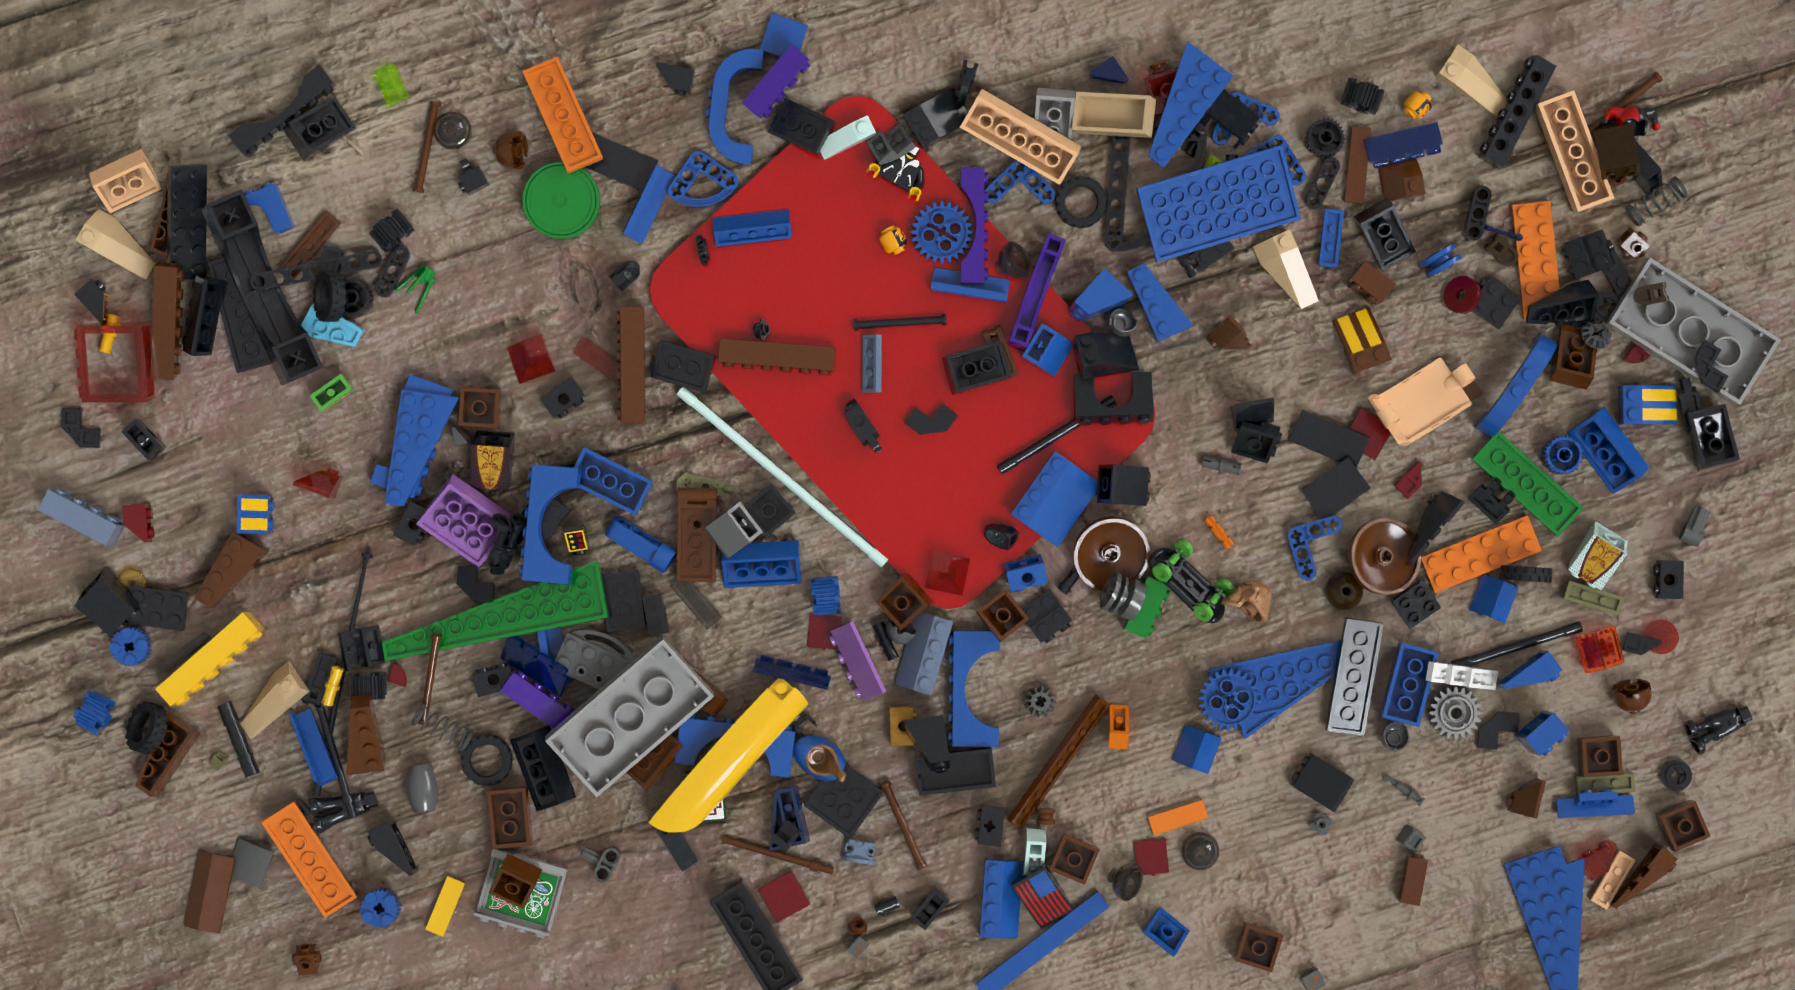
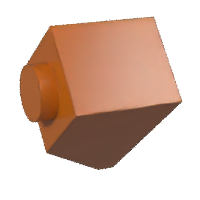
M1110 705L1108 749H1127L1129 740V705Z

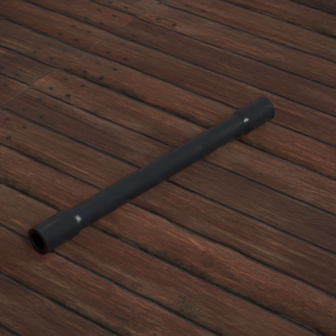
M1112 395L1100 401L1101 404L1109 408L1117 405ZM1076 419L1071 420L1023 451L998 464V469L1004 475L1017 467L1021 462L1077 429L1081 424H1076Z
M1580 621L1552 631L1472 656L1453 660L1451 664L1471 667L1472 665L1561 637L1581 633L1583 628Z

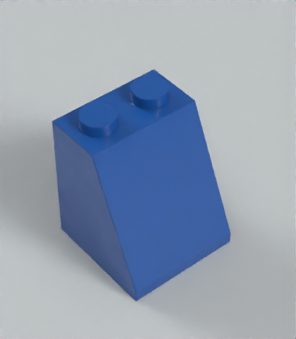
M1104 268L1068 310L1075 320L1084 322L1124 305L1133 294Z

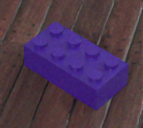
M791 44L742 104L757 117L762 119L764 116L767 118L774 110L772 108L774 103H780L786 96L784 91L788 87L792 89L798 82L796 77L800 72L804 74L811 66L809 62L811 60Z

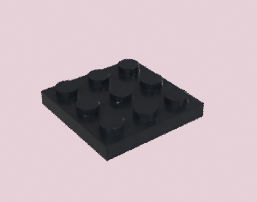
M845 765L843 772L847 776L844 782L837 779L827 782L821 780L804 806L851 839L884 791Z

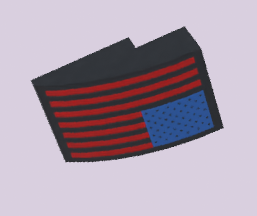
M1045 863L1012 881V887L1041 929L1074 911V907Z

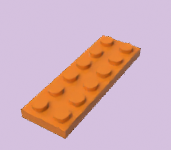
M558 56L523 70L525 80L567 173H572L603 160L600 149Z
M1551 201L1511 205L1515 249L1519 255L1517 268L1523 319H1526L1529 305L1560 289Z
M1526 515L1421 557V562L1433 592L1437 593L1500 568L1501 565H1508L1542 550L1529 517Z
M295 800L261 822L324 918L358 897Z

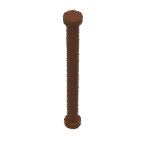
M1654 72L1649 80L1616 106L1626 108L1657 82H1662L1663 79L1660 74ZM1605 115L1588 127L1591 137L1593 136V131L1602 127L1600 120Z
M430 101L429 104L431 109L416 186L413 187V192L424 193L423 185L438 108L441 107V103Z
M431 634L432 644L422 703L426 704V707H430L439 643L443 637L440 634ZM428 708L425 709L418 724H424V721L428 713Z
M888 781L880 785V788L884 790L917 864L915 866L916 869H922L927 866V863L921 857L890 787L892 784Z

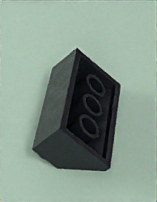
M196 275L192 284V298L189 301L190 311L186 319V333L182 340V351L192 356L212 355L225 280Z
M550 726L510 740L537 812L576 798L563 760L545 741V736L551 731Z

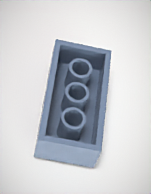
M62 488L48 489L37 510L105 546H115L125 525L120 523L121 519L113 515H104V510L96 506H87V501L79 497H70L71 493Z

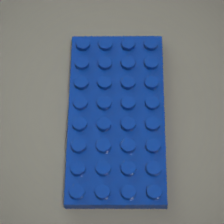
M1282 145L1136 188L1155 262H1161L1301 219Z

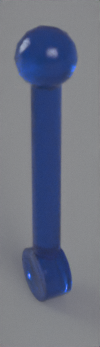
M1487 225L1484 227V230L1513 237L1517 241L1523 239L1522 234L1516 235Z

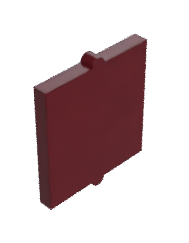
M810 614L808 647L822 648V650H839L837 645L833 647L829 636L832 635L831 630L841 626L842 616Z
M1149 838L1148 841L1134 842L1137 876L1149 874L1155 876V874L1169 873L1166 839L1151 840Z

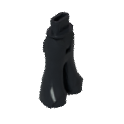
M365 791L363 793H350L355 801L353 805L357 816L367 812V810L370 811L372 807L378 806L374 791L369 793ZM343 795L330 798L308 799L312 815L335 808H342V810L313 818L318 834L349 819L346 805H343L341 799Z

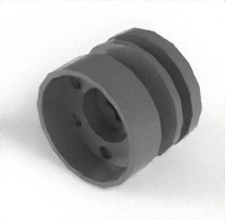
M1115 571L1109 576L1103 587L1099 607L1102 610H1108L1110 613L1117 611L1119 617L1131 621L1137 616L1143 605L1147 586L1136 579L1129 581L1128 576L1121 575V573Z

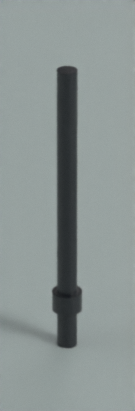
M323 706L317 708V712L338 776V782L343 795L341 797L343 805H346L349 819L357 817L353 805L355 801L353 795H350Z

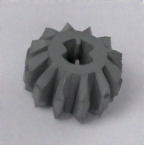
M1040 685V691H1037L1036 686H1033L1034 694L1030 691L1026 692L1031 696V699L1024 698V701L1031 702V704L1026 705L1025 708L1033 707L1030 711L1031 715L1037 710L1038 718L1041 717V711L1047 717L1046 709L1053 712L1054 709L1050 707V704H1057L1056 701H1050L1056 695L1053 693L1048 696V693L1051 691L1049 687L1043 692V685ZM1038 696H1041V698L1044 697L1046 700L1043 702L1044 705L1041 707L1039 704H1035V702L1038 701Z

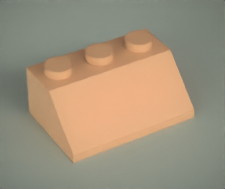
M142 149L89 173L92 187L109 213L162 189Z

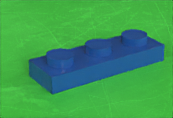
M1324 209L1318 266L1338 268L1344 216L1343 210Z

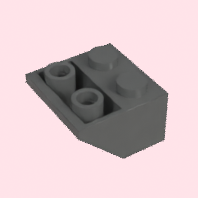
M741 502L730 507L704 528L727 559L763 533Z

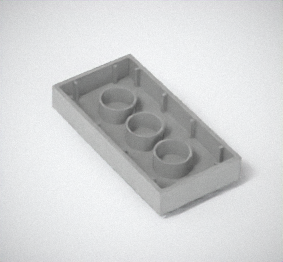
M1652 258L1644 260L1605 323L1606 326L1734 406L1741 405L1781 341L1775 335ZM1666 282L1667 288H1665V291L1670 301L1640 306L1634 302L1633 293L1637 288ZM1653 290L1654 298L1659 297L1658 291ZM1703 340L1722 349L1712 367L1729 376L1719 393L1700 382L1694 356Z
M661 635L545 736V741L588 789L598 797L714 697V693L666 638Z

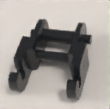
M802 711L790 725H794V729L805 737L806 735L799 730L800 727L807 720L815 726L818 724L808 715L804 716ZM802 716L804 720L797 725L795 722Z

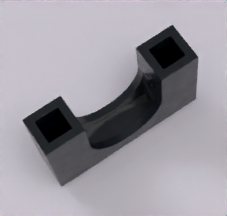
M1132 372V398L1126 405L1119 408H1109L1098 401L1095 395L1094 378L1082 380L1081 373L1074 374L1076 424L1086 426L1092 423H1100L1101 425L1119 423L1125 425L1130 422H1138L1140 424L1153 422L1152 372Z

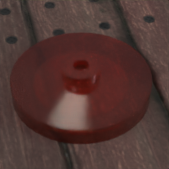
M1667 620L1651 622L1646 627L1643 635L1662 640V644L1650 650L1656 654L1671 652L1677 646L1679 640L1677 628Z

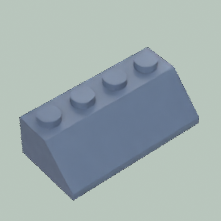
M923 612L912 623L916 630V636L905 646L895 680L896 685L932 695L953 621Z

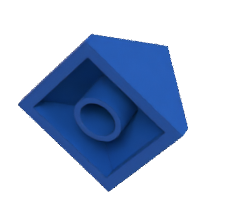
M1482 574L1469 610L1506 623L1519 587Z
M1185 725L1172 760L1208 774L1222 738Z
M1159 907L1143 927L1142 932L1174 957L1190 930Z

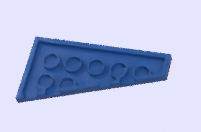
M401 390L384 504L405 507L428 458H430L460 398Z

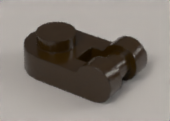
M1497 233L1492 236L1491 242L1489 244L1486 243L1483 247L1487 253L1504 266H1511L1518 260L1517 250ZM1498 244L1503 247L1499 252L1495 249Z
M1666 282L1637 288L1633 293L1634 302L1637 305L1646 306L1670 301L1665 291V288H1667ZM1653 290L1658 291L1659 297L1654 298Z

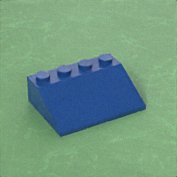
M1055 451L1010 515L1058 548L1097 492L1098 482Z

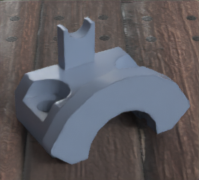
M847 838L845 853L841 859L855 863L875 865L873 859L876 843Z

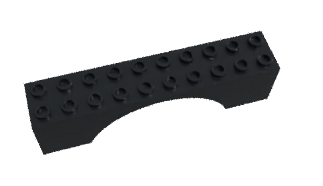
M239 190L206 204L201 209L202 214L281 386L323 368L307 331L297 320L280 287L255 290L250 285V279L254 274L271 271L272 268L262 244L258 223L243 191ZM273 274L272 279L275 283L278 284L275 275ZM257 276L254 278L253 284L256 287H262L264 279L261 276Z

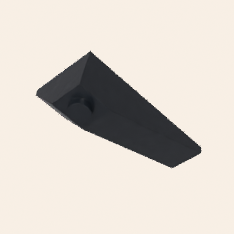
M1589 280L1571 283L1529 305L1526 322L1544 325L1555 323L1557 326L1569 324L1571 327L1585 325L1587 322L1594 321L1599 292Z

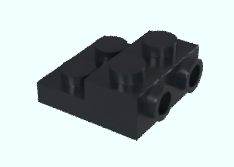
M1603 229L1563 243V255L1566 259L1569 258L1571 263L1569 272L1576 279L1616 265Z
M1484 277L1479 284L1481 290L1479 303L1472 312L1499 330L1521 297L1506 288L1507 286L1494 277Z
M1242 421L1231 453L1268 464L1270 457L1275 456L1277 449L1275 444H1279L1281 441L1282 433L1279 432L1280 427L1266 422H1261V425L1257 426Z
M1050 589L1022 608L1029 618L1026 622L1040 643L1045 641L1047 644L1055 638L1054 633L1058 630L1063 632L1071 626L1069 622L1072 619Z

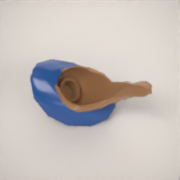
M816 735L802 737L796 742L793 748L794 757L803 771L811 777L825 782L836 779L844 782L847 776L843 772L846 765L844 754L835 743L825 737Z

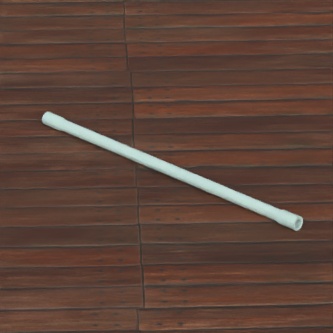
M682 387L676 394L678 397L710 421L866 553L878 566L882 567L888 559L876 548H873L699 401L686 387Z

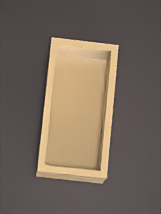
M1076 92L1072 130L1078 134L1152 138L1156 99L1150 95Z

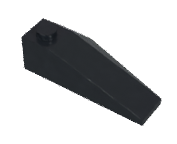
M1443 491L1437 494L1433 493L1428 498L1427 502L1429 504L1423 512L1405 563L1407 566L1414 564L1429 546V540L1432 541L1441 532L1440 526L1450 522L1465 502Z

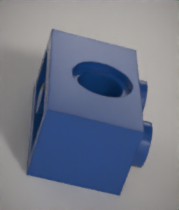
M1041 554L1003 563L1011 592L1022 591L1028 587H1038L1048 583Z

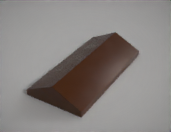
M203 850L198 851L184 926L199 931L221 933L235 863L234 857Z

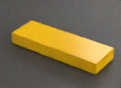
M447 876L425 930L442 937L444 936L466 884L465 882Z

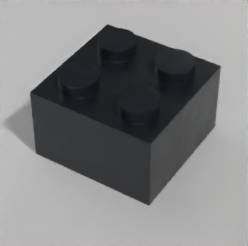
M772 483L744 506L766 538L796 514Z

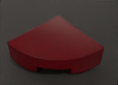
M1634 344L1623 358V361L1632 364L1640 363L1648 359L1650 355Z
M394 663L387 681L406 687V673L400 665Z

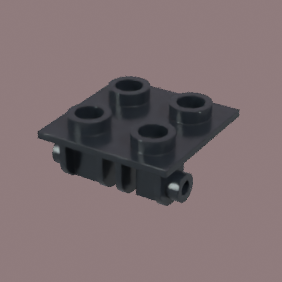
M1424 579L1417 581V584L1411 588L1408 587L1407 591L1404 590L1401 595L1394 597V600L1391 602L1397 608L1409 629L1441 608Z

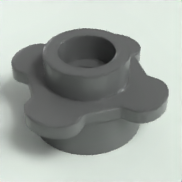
M1317 813L1314 816L1313 823L1310 824V829L1320 832L1321 835H1326L1328 827L1332 825V819L1325 818L1321 813Z

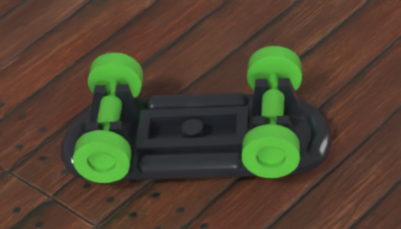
M1179 539L1174 544V549L1160 548L1155 550L1149 559V566L1154 576L1179 597L1194 612L1198 619L1210 624L1220 621L1225 612V606L1221 605V602L1234 592L1233 585L1226 579H1219L1213 587L1202 574L1184 559L1188 558L1193 552L1191 544L1186 540Z

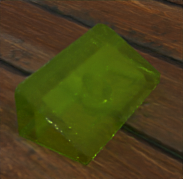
M394 63L386 64L373 72L388 107L410 98Z

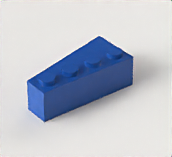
M1146 264L1126 272L1157 343L1194 326Z

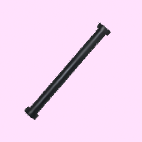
M946 314L933 317L867 321L854 319V331L862 328L928 324L946 325Z

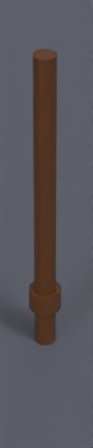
M725 835L722 839V843L801 865L810 868L814 872L818 870L833 874L834 867L821 864L818 860L813 859L811 861L777 850L769 851V848Z

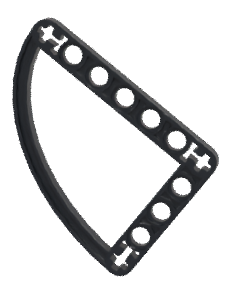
M1158 121L1153 123L1152 138L1128 137L1125 140L1116 139V136H1113L1105 246L1109 251L1125 252L1138 249L1150 243L1148 233L1127 242H1123L1130 139L1154 140L1156 135L1155 129L1160 123ZM1197 124L1192 131L1196 132L1198 128H1201V131L1205 132L1204 135L1197 138L1195 134H1190L1191 138L1185 139V142H1198L1191 171L1201 169L1203 166L1208 132L1202 124ZM1119 142L1126 144L1127 148L1123 153L1116 151L1115 147ZM1118 161L1125 164V169L1122 172H1117L1114 169V165ZM1117 180L1122 181L1124 184L1123 189L1120 191L1113 189V183ZM1116 199L1122 202V207L1119 210H1114L1111 207V203ZM1112 219L1120 220L1121 225L1118 229L1110 227ZM1109 231L1113 233L1120 232V236L1116 235V241L1119 242V245H1116L1115 248L1108 244L1109 241L1113 240V235H1109Z

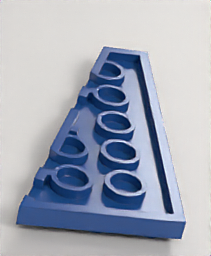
M1188 41L1148 158L1161 168L1166 166L1233 78L1232 74Z

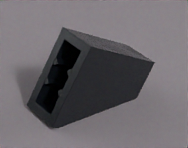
M1635 140L1641 172L1632 177L1643 192L1650 195L1653 189H1658L1662 186V171L1658 164Z

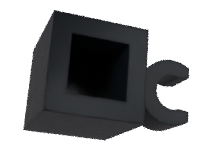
M466 158L459 162L465 172L458 177L460 180L458 185L462 193L466 192L470 196L489 186L479 166L472 169Z

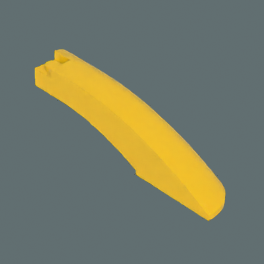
M780 676L711 748L648 823L656 829L668 833L686 832L698 826L729 794L779 735L808 706L805 697Z

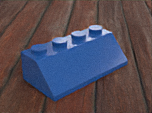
M1605 407L1594 412L1567 432L1572 437V440L1575 439V442H1579V446H1582L1583 455L1613 494L1642 477L1650 469Z
M799 541L749 543L728 559L722 553L725 588L801 584Z
M985 858L980 937L998 939L1018 938L1020 898L1012 887V881L1022 876L1023 861Z

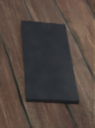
M593 134L603 160L588 165L585 168L642 191L658 160Z
M1302 409L1289 441L1339 462L1349 457L1357 468L1370 437Z

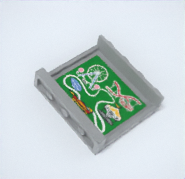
M500 848L492 849L491 861L474 916H477L478 920L483 922L495 921L497 922L496 925L507 928L508 925L513 926L518 932L526 933V930L534 932L533 935L536 937L544 938L549 936L569 868ZM507 853L542 869L536 886L524 909L488 893Z

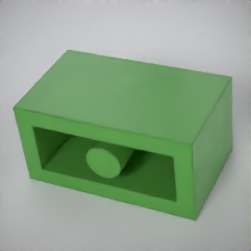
M339 374L311 394L310 397L321 412H326L354 392L355 389L344 374Z

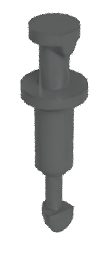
M1384 776V781H1390L1394 784L1397 790L1408 797V801L1412 798L1420 806L1425 798H1420L1414 793L1415 789L1410 790L1401 782L1391 779L1390 776Z

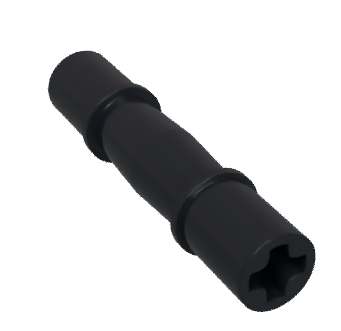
M232 701L217 706L224 723L223 726H226L231 743L238 756L237 761L240 763L245 778L259 773V768L253 756L254 753L250 751L246 736L239 723L240 718L238 719Z

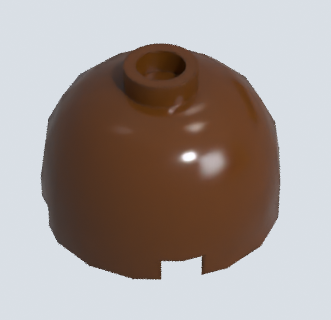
M510 131L501 134L493 146V153L498 163L505 168L522 169L525 165L523 158L528 156V142L526 136L521 135L522 131Z
M1630 679L1618 682L1613 686L1612 690L1615 704L1620 709L1631 714L1639 713L1646 708L1652 697L1650 683L1643 679H1637V682L1630 683Z

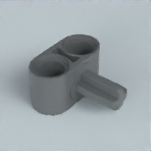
M585 847L580 857L596 865L593 873L596 881L603 883L612 876L620 861L621 852L616 847H609L600 855ZM607 852H615L617 855L616 860H608ZM600 868L607 870L608 876L606 878H601L598 875Z

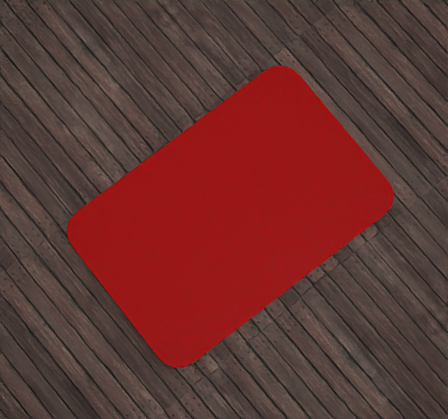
M861 96L842 98L821 114L835 121L829 135L867 115L876 134L882 131L886 135L898 124L883 106L873 99ZM871 138L824 160L821 152L817 156L790 143L662 261L654 272L650 285L652 304L660 317L689 348L716 355L712 373L866 539L888 559L887 561L901 576L909 574L934 601L933 606L945 609L963 607L978 597L1005 571L1003 563L1017 560L1042 537L1010 514L1052 454L1056 451L1098 482L1099 465H1120L1145 441L1153 429L1156 416L1155 409L1153 422L1147 424L1130 422L1125 425L1119 423L1081 425L1002 475L997 467L998 464L1075 419L1074 374H1079L1080 369L1074 345L1055 377L1021 358L1025 350L1008 344L1019 375L953 395L942 357L987 345L982 331L986 329L988 331L995 328L994 326L999 324L1008 343L1034 268L988 220V222H984V230H988V241H984V249H988V261H984V268H988V277L1010 281L1007 302L931 291L934 268L961 272V263L967 257L975 239L976 222L972 205L967 196L912 138L916 147L920 149L916 160L921 162L925 179L920 198L916 201V195H911L908 198V192L879 176V173L873 178L874 171L869 170L868 173L866 172L868 167L877 161L867 144ZM941 201H943L946 207L949 202H951V208L958 205V212L964 210L962 216H969L966 223H972L968 230L973 231V234L968 235L972 242H966L969 249H962L965 254L961 255L958 253V260L951 257V263L946 258L943 264H941L938 258L935 263H933V257L926 260V253L919 255L922 249H915L918 242H912L916 235L911 234V231L916 230L912 223H918L915 216H922L919 211L926 212V205L933 208V202L938 207ZM789 209L792 238L716 247L713 218ZM935 215L933 221L935 224H942L944 218L941 215ZM930 223L927 224L928 227L939 232V237L945 235L952 241L957 242L956 238L945 233V228L939 230ZM957 224L950 226V232L953 234H958L961 230ZM893 225L895 228L900 227L907 239V244L904 246L905 250L897 255H894L893 252L886 253L879 240V237L882 235L881 231ZM927 231L923 237L926 241H931L934 239V234L931 231ZM699 235L706 238L710 257L708 265L704 266L700 262L696 237ZM942 241L940 248L947 251L951 248V244L948 241ZM1049 285L1030 342L1042 323L1061 334L1073 344L1075 335L1091 333L1093 331L1084 322L1077 321L1070 315L1068 304ZM946 314V325L928 324L862 328L854 331V319L867 321L933 317ZM762 318L766 320L770 327V335H767L765 341L756 338L753 333V325L759 323ZM863 335H882L881 393H862ZM998 335L991 338L992 343L1000 341ZM720 339L835 347L834 372L830 371V375L818 374L819 370H811V373H800L799 369L792 368L791 372L780 371V367H772V370H762L761 366L753 365V369L742 368V364H734V367H723V363L718 362ZM1129 371L1095 377L1094 388L1098 401L1100 402L1112 395L1117 403L1113 408L1126 405L1132 398V373ZM853 398L858 402L880 435L876 440L883 450L877 454L869 444L865 447L849 425L850 422L845 415L846 403ZM944 404L958 415L949 429L944 432L919 435L905 424L915 408L932 419ZM991 523H1001L1008 527H1014L1019 532L1018 540L1011 549H1000L987 541L984 536L985 527Z

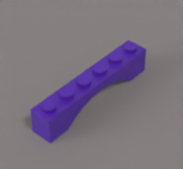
M961 167V190L972 205L976 222L975 239L972 248L961 263V284H984V280H988V268H984V261H988V249H984V241H988V230H984V222H988V211H984V203H988V192H984V184H988V172H984V167Z
M1049 233L1045 237L1007 344L1022 350L1027 349L1047 289L1066 242L1065 239Z

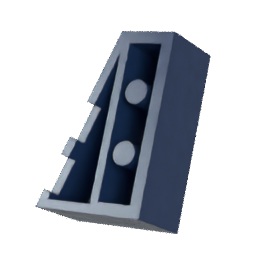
M798 785L775 790L771 838L789 820L803 832L792 846L806 844L810 841ZM771 841L769 851L781 849Z

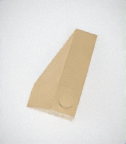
M1457 44L1436 77L1497 118L1498 112L1507 103L1506 97L1475 56Z
M98 209L89 218L76 238V241L146 280L156 264L121 223L101 209Z

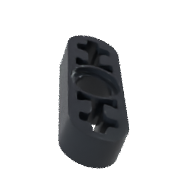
M1329 157L1323 161L1305 198V204L1309 209L1315 210L1322 206L1340 169V163L1336 158ZM1331 161L1334 162L1333 166L1336 167V169H1332L1329 175H1332V178L1321 174L1322 171L1324 173L1327 172L1328 166L1326 163L1329 164ZM1318 179H1326L1328 182L1327 188H1319L1317 185ZM1315 188L1316 191L1324 193V195L1319 194L1317 198L1319 204L1316 203L1313 206L1309 198L1315 196L1316 192L1313 191Z
M400 245L393 249L375 286L376 293L383 298L390 297L393 294L411 257L409 249L405 246ZM404 249L406 257L400 259L399 263H402L400 267L398 264L392 263L393 259L397 261L399 258L397 252H401ZM392 266L398 269V274L395 277L388 275V269ZM384 277L394 281L393 284L389 282L387 285L389 292H384L382 294L380 286H385L387 282L386 280H383Z

